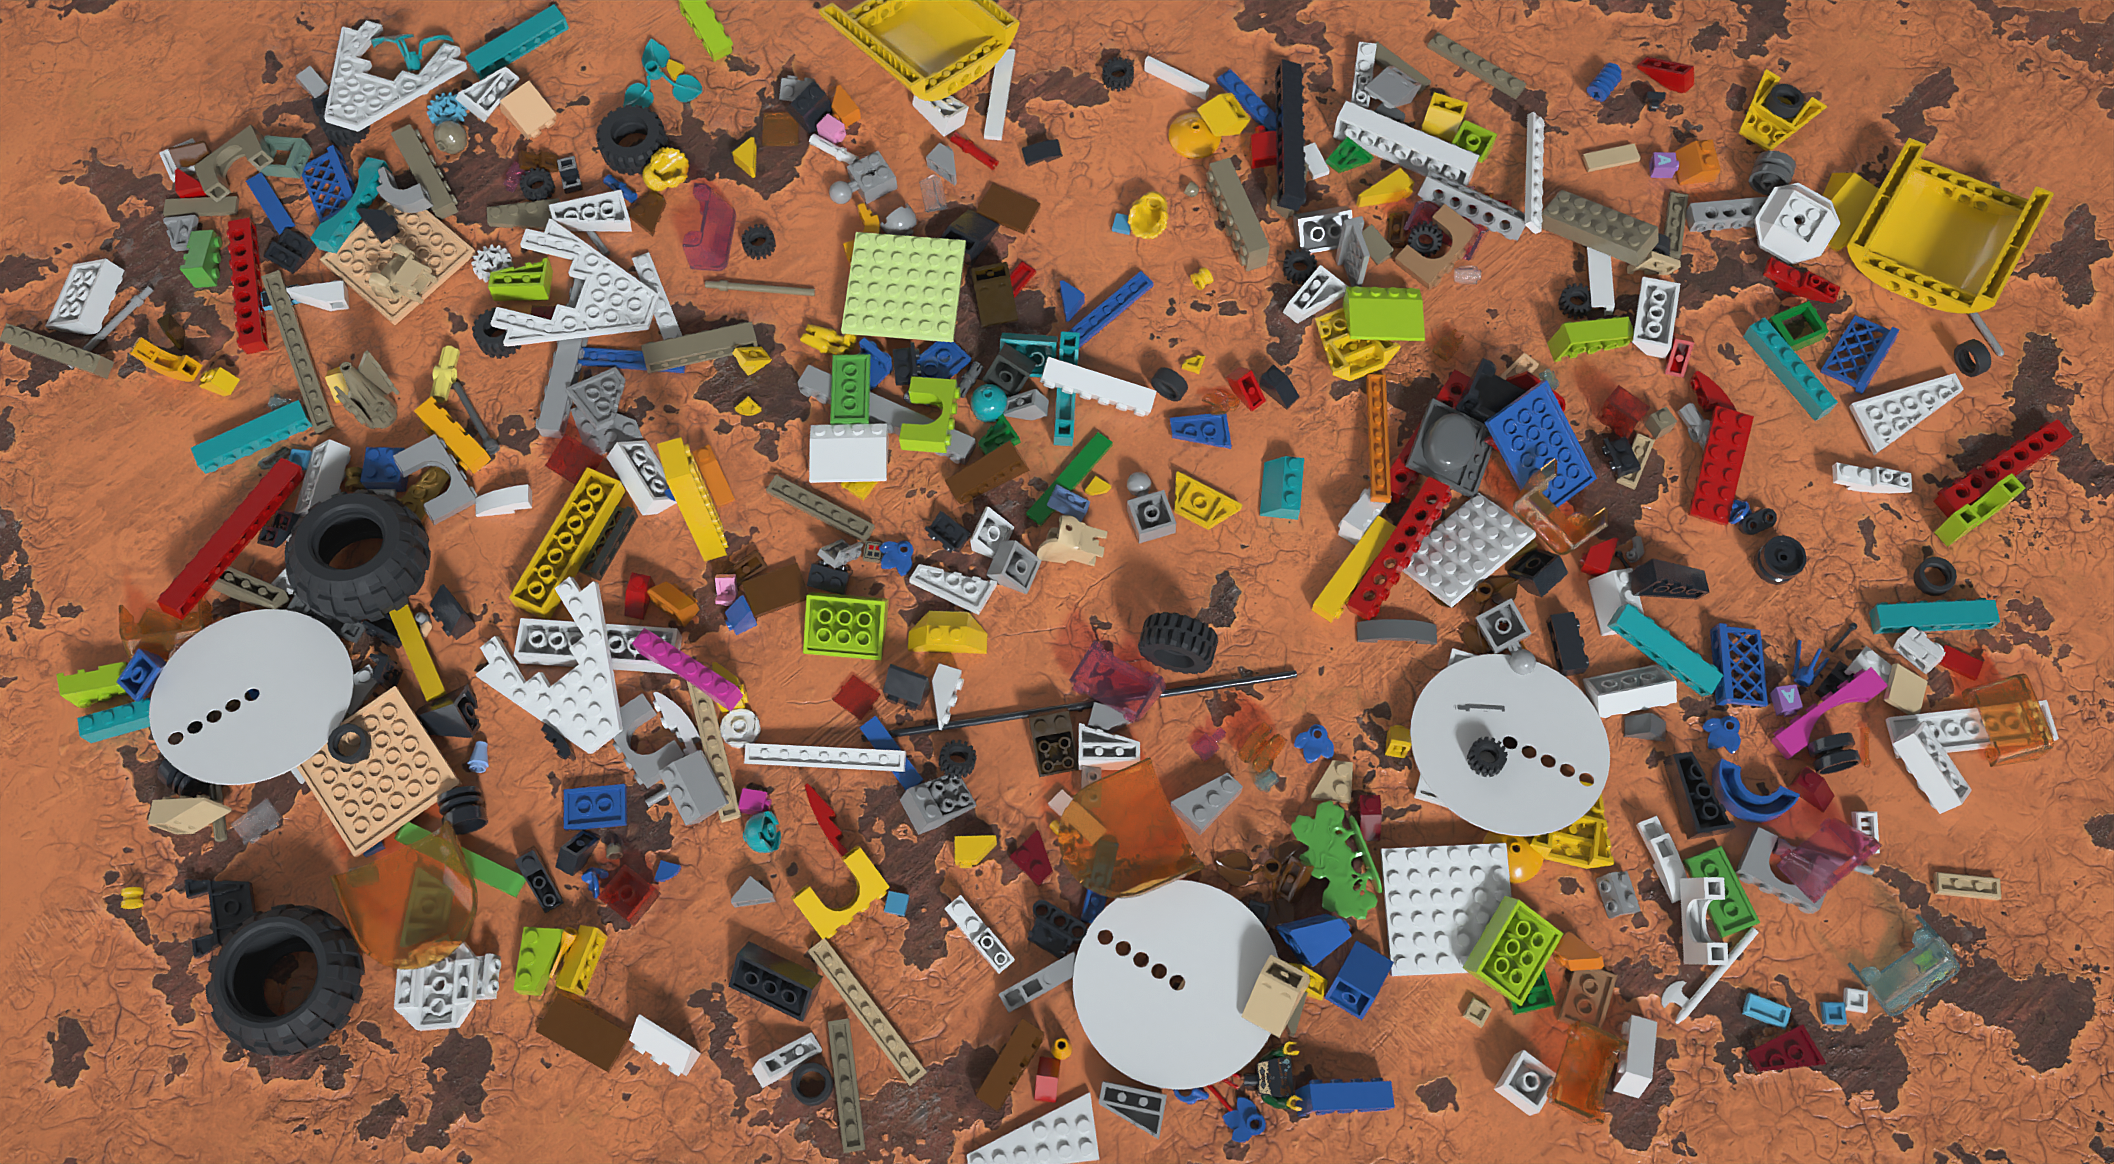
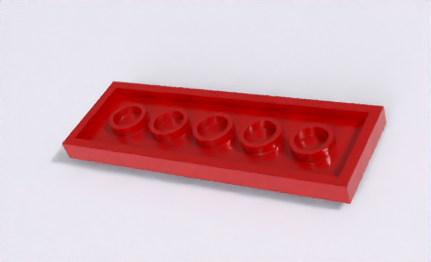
M1720 406L1714 407L1689 508V516L1723 526L1728 525L1754 416Z

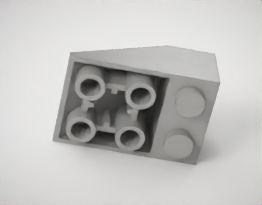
M1389 66L1366 85L1364 89L1368 91L1370 97L1380 99L1385 107L1391 109L1411 103L1422 84L1395 66Z
M948 774L947 776L945 775L907 789L900 802L918 835L933 830L977 806L962 778L957 779L956 775H954V778H950L951 774Z

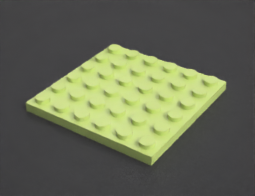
M856 232L841 328L842 334L953 342L966 240Z

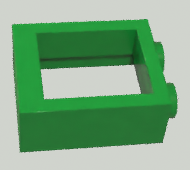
M1809 301L1771 316L1768 320L1794 352L1823 340L1829 332L1826 323L1821 320L1816 308ZM1802 314L1814 333L1793 340L1782 321Z

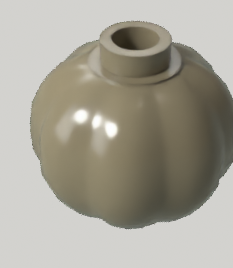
M444 121L434 129V141L439 150L449 154H457L467 146V134L461 124L453 121Z

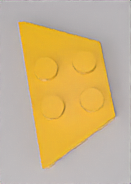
M1177 471L1174 513L1209 530L1242 509L1243 504Z

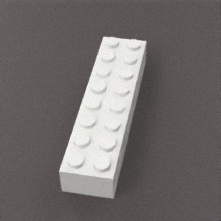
M1348 101L1345 102L1337 116L1333 138L1343 142L1348 136L1367 152L1423 176H1426L1428 171L1431 170L1464 186H1468L1473 176L1479 155L1471 151L1459 148L1440 138L1430 136L1423 131L1416 130L1406 124L1399 123L1389 117L1382 116Z
M521 618L514 657L521 664L576 667L579 664L569 648L583 638L584 635L576 622ZM606 624L613 670L676 674L641 655L632 645V642L645 628L680 650L682 636L677 628Z

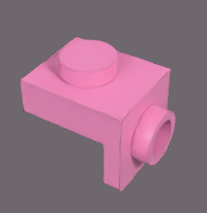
M716 574L717 597L715 604H722L723 606L732 605L738 597L736 574Z

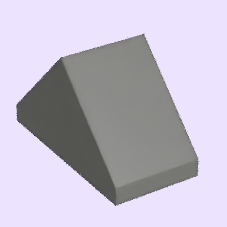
M308 66L296 75V82L314 98H317L329 89L311 66Z
M751 876L731 898V903L735 908L776 902L773 893Z

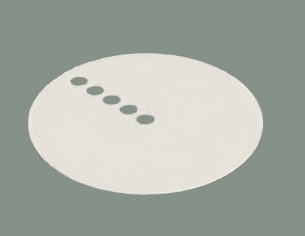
M278 609L255 610L236 614L211 624L191 637L174 653L162 669L155 683L149 708L150 728L155 743L163 756L174 767L204 782L222 785H243L264 781L284 774L317 753L328 742L332 731L342 723L350 705L354 685L353 668L349 654L341 640L330 628L320 621L298 612ZM258 689L260 694L256 700L247 701L245 699V693L248 690ZM230 700H239L241 706L238 710L234 712L226 710V704ZM211 711H221L222 717L219 721L215 723L207 721V715ZM194 721L202 722L203 727L201 731L195 734L188 732L187 728L190 723ZM172 733H183V740L179 744L171 745L168 742V738Z
M1479 655L1448 666L1439 672L1423 689L1414 707L1410 728L1411 747L1416 765L1424 781L1435 796L1446 807L1466 821L1483 829L1511 836H1535L1551 833L1565 828L1587 813L1604 789L1610 766V750L1602 720L1585 694L1565 676L1539 662H1536L1535 668L1528 674L1521 675L1514 672L1510 666L1511 655ZM1457 705L1505 706V712L1496 709L1470 708V711L1458 710ZM1511 736L1516 739L1517 747L1515 749L1506 748L1504 751L1508 753L1506 757L1508 759L1499 774H1494L1493 777H1489V774L1486 777H1482V772L1477 775L1476 769L1474 771L1470 769L1472 764L1468 765L1469 759H1467V755L1472 744L1478 738L1482 737L1484 739V737H1489V740L1492 737L1496 738L1494 742H1502L1500 747L1504 746L1503 738ZM1526 745L1534 747L1536 756L1531 759L1526 758L1522 754V748ZM1480 752V757L1485 762L1492 763L1495 761V757L1490 752ZM1546 754L1551 755L1555 759V766L1552 768L1543 766L1541 757ZM1562 764H1570L1575 770L1574 775L1571 777L1562 775L1560 766ZM1580 774H1590L1594 779L1593 785H1582L1579 781Z
M1165 880L1137 887L1110 903L1096 917L1088 928L1086 936L1082 939L1077 952L1073 973V994L1079 1020L1086 1035L1100 1055L1120 1072L1134 1080L1166 1089H1192L1217 1083L1233 1075L1248 1064L1261 1050L1271 1034L1241 1016L1270 954L1278 958L1275 946L1268 932L1253 912L1239 900L1218 888L1186 880ZM1102 930H1109L1113 934V940L1108 945H1103L1098 941V933ZM1120 941H1127L1131 946V951L1126 956H1120L1116 953L1115 947ZM1144 952L1148 955L1149 963L1145 967H1137L1134 964L1133 958L1136 953ZM1157 963H1161L1167 968V974L1162 979L1153 977L1151 973L1152 967ZM1174 975H1181L1185 979L1184 988L1181 990L1172 989L1169 984L1170 978Z

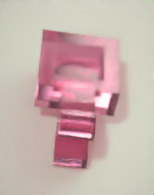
M514 161L504 181V185L508 186L506 191L512 193L515 191L519 181L522 180L521 176H526L525 172L527 171L519 169L518 162Z
M1220 727L1211 737L1205 733L1191 746V749L1206 762L1220 750L1217 743L1226 736V732Z

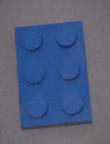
M937 341L920 355V360H916L917 365L921 366V376L918 377L951 379L971 362V357L954 341Z
M625 784L564 789L565 831L627 825V786Z

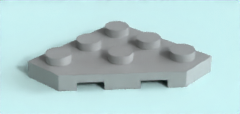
M614 367L567 387L566 393L595 430L599 431L614 423L626 379Z
M578 407L570 409L589 459L610 452L617 442L640 441L643 439L638 424L634 419L616 414L612 425L596 431Z

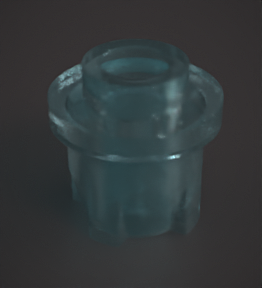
M1546 369V371L1539 373L1541 381L1547 380L1551 389H1557L1560 383L1556 379L1554 371Z
M274 394L269 399L268 407L271 408V411H274L292 402L289 398Z
M1269 768L1261 775L1257 774L1254 783L1261 792L1268 793L1270 788L1279 782L1276 773Z

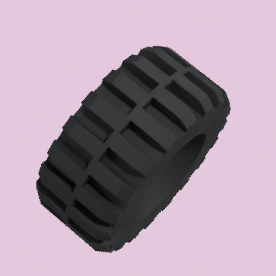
M626 105L624 108L620 106L616 108V111H610L607 114L608 116L601 120L602 125L599 124L597 128L596 140L602 157L612 170L618 171L620 174L625 175V173H628V175H635L638 173L641 175L645 166L651 162L652 155L660 148L669 146L667 134L659 116L651 111V109L647 107L643 109L640 105H635V107ZM641 133L647 135L636 146L622 147L618 145L624 137L630 134Z
M1158 612L1150 615L1145 620L1138 649L1141 656L1145 657V660L1165 670L1168 669L1177 673L1182 672L1183 674L1204 673L1212 666L1218 637L1212 627H1209L1205 622H1200L1199 619L1174 612Z

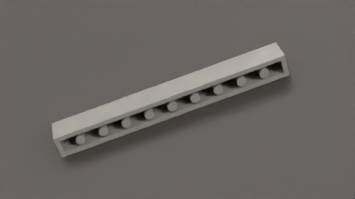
M573 277L574 284L570 288V300L566 306L576 308L585 280ZM589 337L557 340L558 347L557 351L553 354V367L549 370V382L544 389L545 398L540 404V418L536 420V429H538L543 437L564 439L571 412L570 409L573 404L572 399L566 393V388L578 383L582 364L577 362L578 359L583 360L585 351L581 347H587Z
M808 365L797 382L800 392L807 397L812 396L822 404L828 403L831 405L832 375ZM870 392L869 424L887 423L888 433L890 434L895 433L900 436L902 423L925 425L935 421ZM955 429L951 430L952 443L951 446H948L947 453H934L939 456L944 455L954 463L966 465L976 448L975 438Z

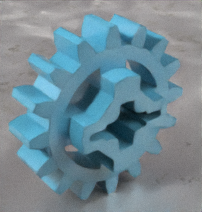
M449 92L448 96L442 93V97L436 95L435 101L430 100L432 105L427 106L429 110L427 114L432 124L435 123L437 126L444 121H453L455 123L464 121L462 116H467V108L455 99L457 94L453 96Z

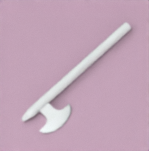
M1751 927L1728 954V965H1719L1690 1000L1682 993V987L1686 984L1684 981L1674 982L1665 990L1661 999L1662 1006L1665 1008L1669 1003L1674 1002L1682 1008L1675 1020L1676 1024L1687 1018L1758 934L1755 928Z

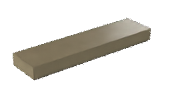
M1379 42L1375 43L1377 45L1374 63L1383 69L1395 66L1422 85L1416 94L1420 95L1431 84V80Z
M1670 191L1664 235L1669 237L1671 241L1670 257L1680 259L1688 194Z
M237 196L224 197L218 202L214 201L211 197L165 199L163 215L165 218L195 215L197 217L237 215L239 198Z

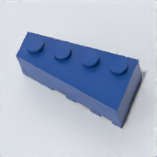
M1363 1078L1350 1079V1082L1343 1083V1079H1332L1330 1083H1323L1322 1080H1310V1084L1295 1090V1096L1302 1098V1101H1296L1297 1107L1302 1108L1301 1111H1297L1298 1116H1306L1315 1111L1316 1115L1334 1113L1335 1110H1337L1338 1114L1355 1112V1110L1358 1112L1387 1111L1395 1108L1392 1081H1384L1383 1078H1371L1370 1082H1363Z

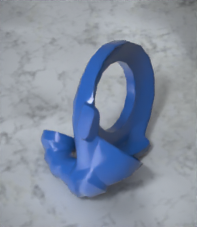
M1734 500L1729 523L1736 524L1746 515L1752 513L1747 501Z
M592 867L582 874L581 879L589 884V891L592 892L593 898L597 899L600 896L597 874L602 879L607 878L609 874L602 868Z
M1203 1087L1193 1088L1192 1094L1186 1097L1182 1096L1178 1089H1173L1176 1098L1189 1105L1195 1104L1198 1100L1209 1098L1208 1092Z

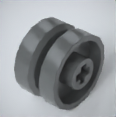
M1762 152L1756 158L1749 178V184L1754 191L1769 196L1775 187L1791 184L1796 163L1791 156L1783 152Z

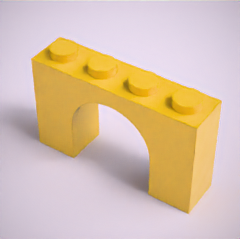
M859 846L854 847L841 858L853 874L857 884L856 894L849 904L841 908H829L822 904L809 885H805L790 897L822 939H829L835 935L838 927L842 924L844 926L849 924L857 912L860 911L862 913L870 907V902L875 898L877 900L882 898L889 888V885Z

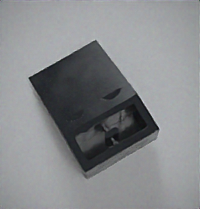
M968 209L947 227L940 238L966 240L964 263L972 267L1000 227V224Z

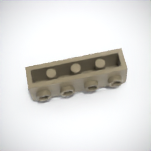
M231 566L225 570L212 586L214 590L260 610H286L291 603L287 596L288 593L284 589L238 571Z

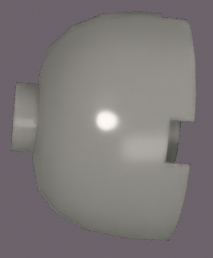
M905 204L906 208L901 206L888 215L885 225L883 222L880 224V227L886 234L911 236L914 233L913 228L916 226L917 219L909 204Z

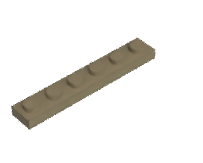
M1439 32L1428 43V49L1515 100L1526 87L1525 82Z
M775 475L766 489V492L773 497L863 543H866L875 529L874 524L778 475Z
M850 1019L829 1021L828 1029L843 1152L850 1153L866 1150Z

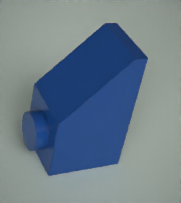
M744 595L740 596L725 612L728 619L724 621L729 631L734 630L736 636L757 626V622Z

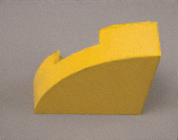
M669 59L667 71L671 79L676 81L677 77L685 70V66Z
M1196 355L1186 359L1181 369L1199 374L1206 356Z
M749 396L735 407L736 412L746 416L755 415L762 411L761 407Z
M1095 476L1085 489V493L1091 496L1105 494L1111 489V485Z

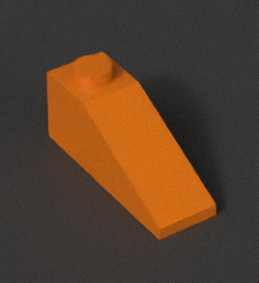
M710 445L693 451L694 459L717 508L735 501Z

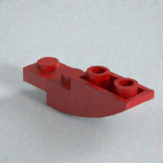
M1772 257L1767 261L1763 276L1776 282L1775 287L1810 300L1835 303L1840 290V286L1810 271L1802 273Z
M1695 371L1690 379V386L1695 391L1698 404L1703 408L1704 412L1712 411L1713 415L1714 407L1716 406L1737 411L1726 393L1713 380L1702 372Z

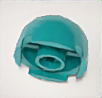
M985 384L979 386L973 392L970 406L971 411L978 420L993 423L1000 415H1004L1007 397L999 386Z
M771 811L760 812L753 815L747 821L743 831V839L753 851L770 853L779 849L781 831L777 832L776 825H779L775 815Z

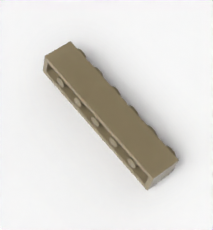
M411 124L391 132L416 181L429 191L433 203L431 208L437 219L443 220L457 213L458 210L455 205L458 202L453 194L449 195L448 192L451 189L447 182L441 181L444 177L439 168H434V165L437 164L432 155H427L429 150L425 142L420 143L419 140L422 137L418 130H413Z
M741 322L738 325L723 326L715 330H704L696 334H685L682 337L667 338L663 341L648 342L641 345L648 373L731 356L735 348L758 347L752 322Z
M6 323L0 336V341L105 379L108 378L114 364L113 361L100 355Z

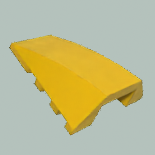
M1767 69L1763 74L1739 134L1766 151H1772L1826 109L1827 105L1811 97L1808 103L1804 101L1798 113L1791 118H1782L1774 115L1768 110L1766 99L1772 88L1779 84L1781 78ZM1777 97L1782 103L1793 105L1788 99Z
M1832 173L1822 195L1832 201L1840 222L1839 227L1827 245L1836 252L1848 245L1879 191V188L1856 173Z
M1343 308L1315 318L1333 376L1352 381L1384 368L1400 349L1398 343H1393L1390 340L1350 339Z
M1580 781V783L1584 786L1593 785L1591 783ZM1602 792L1592 808L1581 818L1563 829L1547 834L1535 835L1530 846L1546 860L1589 869L1613 865L1614 859L1611 856V842L1608 839L1607 833L1608 825L1604 817L1605 808Z

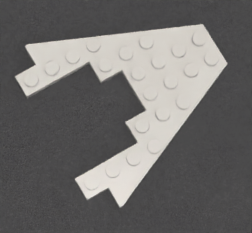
M366 20L358 31L342 27L324 115L326 122L354 131H360L417 97L427 94L431 89L467 69L466 62L456 60L461 54L460 47L444 43L419 75L401 71L394 81L367 74L372 68L371 61L360 58L371 46V40L377 38L382 33V25Z
M549 218L544 233L531 229L525 230L520 243L521 248L573 260L569 276L583 279L585 283L576 308L557 304L551 320L496 307L491 325L492 327L508 330L503 342L504 346L649 330L659 300V294L553 219Z
M568 577L554 589L584 635L583 638L569 648L579 665L552 686L543 672H538L526 682L499 636H494L480 647L489 664L479 671L476 676L543 723L552 727L589 754H593L623 731L599 584L593 581L581 590L575 579Z

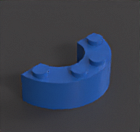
M1723 758L1714 765L1712 771V786L1718 801L1723 804L1729 813L1744 821L1754 823L1772 821L1789 810L1800 796V794L1781 785L1771 795H1755L1743 785L1740 776L1741 767Z

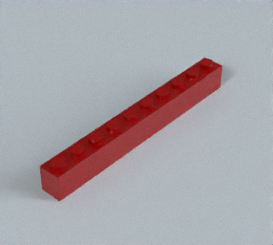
M281 457L272 466L266 476L249 492L246 499L236 507L232 515L223 522V525L211 536L205 546L198 551L191 562L186 564L184 570L173 579L171 585L160 594L157 603L163 612L183 621L303 481L305 475L300 465Z

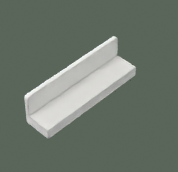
M1587 247L1591 307H1604L1605 315H1612L1615 303L1611 256Z

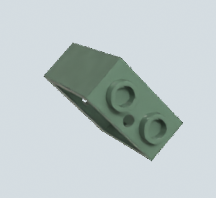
M266 135L264 139L273 159L277 150L291 151L286 165H275L271 162L259 172H262L264 176L300 179L312 148L303 138Z

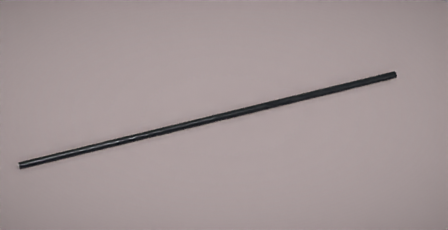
M1296 670L955 720L944 724L942 730H939L938 723L888 730V733L892 738L1023 719L1028 718V714L1064 707H1067L1069 712L1093 708L1094 702L1111 706L1297 678ZM861 734L862 742H869L866 736Z

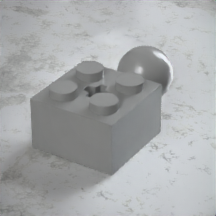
M876 151L848 165L847 170L851 182H834L829 189V196L833 202L845 204L851 199L852 193L857 190L867 205L898 189L896 176L880 152Z
M1143 472L1131 474L1127 480V488L1131 494L1138 496V498L1127 501V513L1138 543L1175 533L1176 521L1165 491L1162 490L1149 494L1148 492L1151 488L1149 476Z
M1512 598L1475 617L1478 627L1494 654L1508 648L1512 654L1510 666L1514 672L1525 675L1533 671L1536 665L1535 656L1529 650L1522 649L1519 644L1520 641L1529 637L1531 632ZM1502 622L1503 625H1508L1506 631L1498 629L1499 623Z

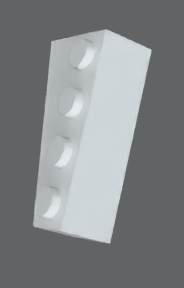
M621 190L549 205L552 219L568 231L632 232Z

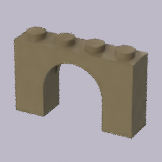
M249 125L194 166L204 192L216 202L231 193L226 181V174L229 167L237 159L246 156L247 160L259 171L274 161L263 135L252 125Z

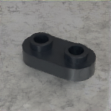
M1762 508L1746 515L1739 521L1738 527L1740 532L1745 535H1754L1772 527L1777 521L1776 512L1771 508Z

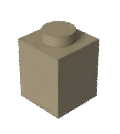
M1664 407L1649 416L1645 427L1656 440L1671 432L1677 420L1669 409Z

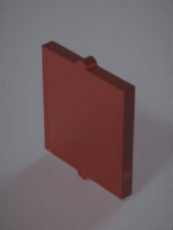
M852 675L848 682L841 686L840 692L833 701L859 720H862L866 713L873 709V704L881 694Z

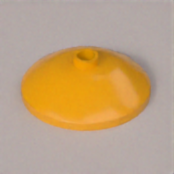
M1190 112L1177 117L1172 122L1168 133L1169 143L1174 151L1190 159L1205 158L1213 154L1218 149L1222 137H1215L1211 133L1210 128L1201 118L1199 112Z
M1489 831L1483 839L1482 844L1506 843L1509 877L1512 884L1530 880L1538 873L1543 864L1544 858L1530 846L1534 836H1511ZM1512 846H1516L1519 852H1514Z

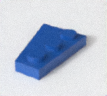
M1226 412L1170 418L1171 434L1174 439L1228 449L1232 447Z

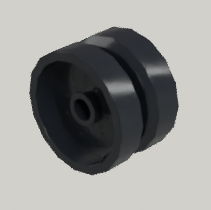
M1784 535L1775 536L1757 551L1753 564L1756 573L1762 580L1770 584L1781 585L1793 579L1803 570L1806 565L1807 556L1803 546L1794 538Z
M1847 732L1826 736L1807 745L1810 757L1817 758L1813 762L1817 774L1826 775L1840 772L1862 762L1858 750L1851 749L1855 745L1852 733Z

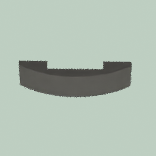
M295 595L286 609L310 616L330 628L339 638L356 644L365 631L361 623H343L338 619L332 618L330 620L313 612L308 605L301 602L297 595Z
M1381 619L1357 622V642L1377 643L1378 640L1416 641L1417 644L1436 645L1437 627L1432 623L1415 620Z

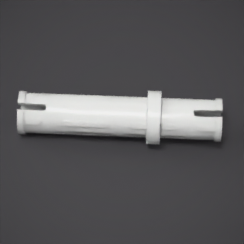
M813 134L810 137L809 142L811 145L833 155L840 162L844 161L850 165L859 160L858 156L848 152L846 148L836 146L817 134Z

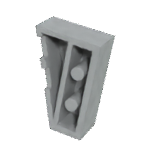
M1226 773L1171 802L1170 809L1200 836L1241 794L1243 786L1229 773Z

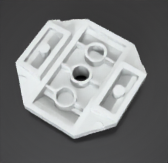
M1800 183L1775 187L1754 219L1758 247L1790 265L1821 256L1840 225L1832 201ZM1794 218H1799L1802 224H1796Z
M464 941L421 945L407 960L402 961L397 966L394 1009L419 1031L459 1028L476 1004L479 959Z

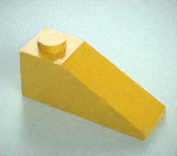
M1399 168L1359 194L1356 205L1358 207L1398 202L1402 198H1408L1413 192L1414 181Z

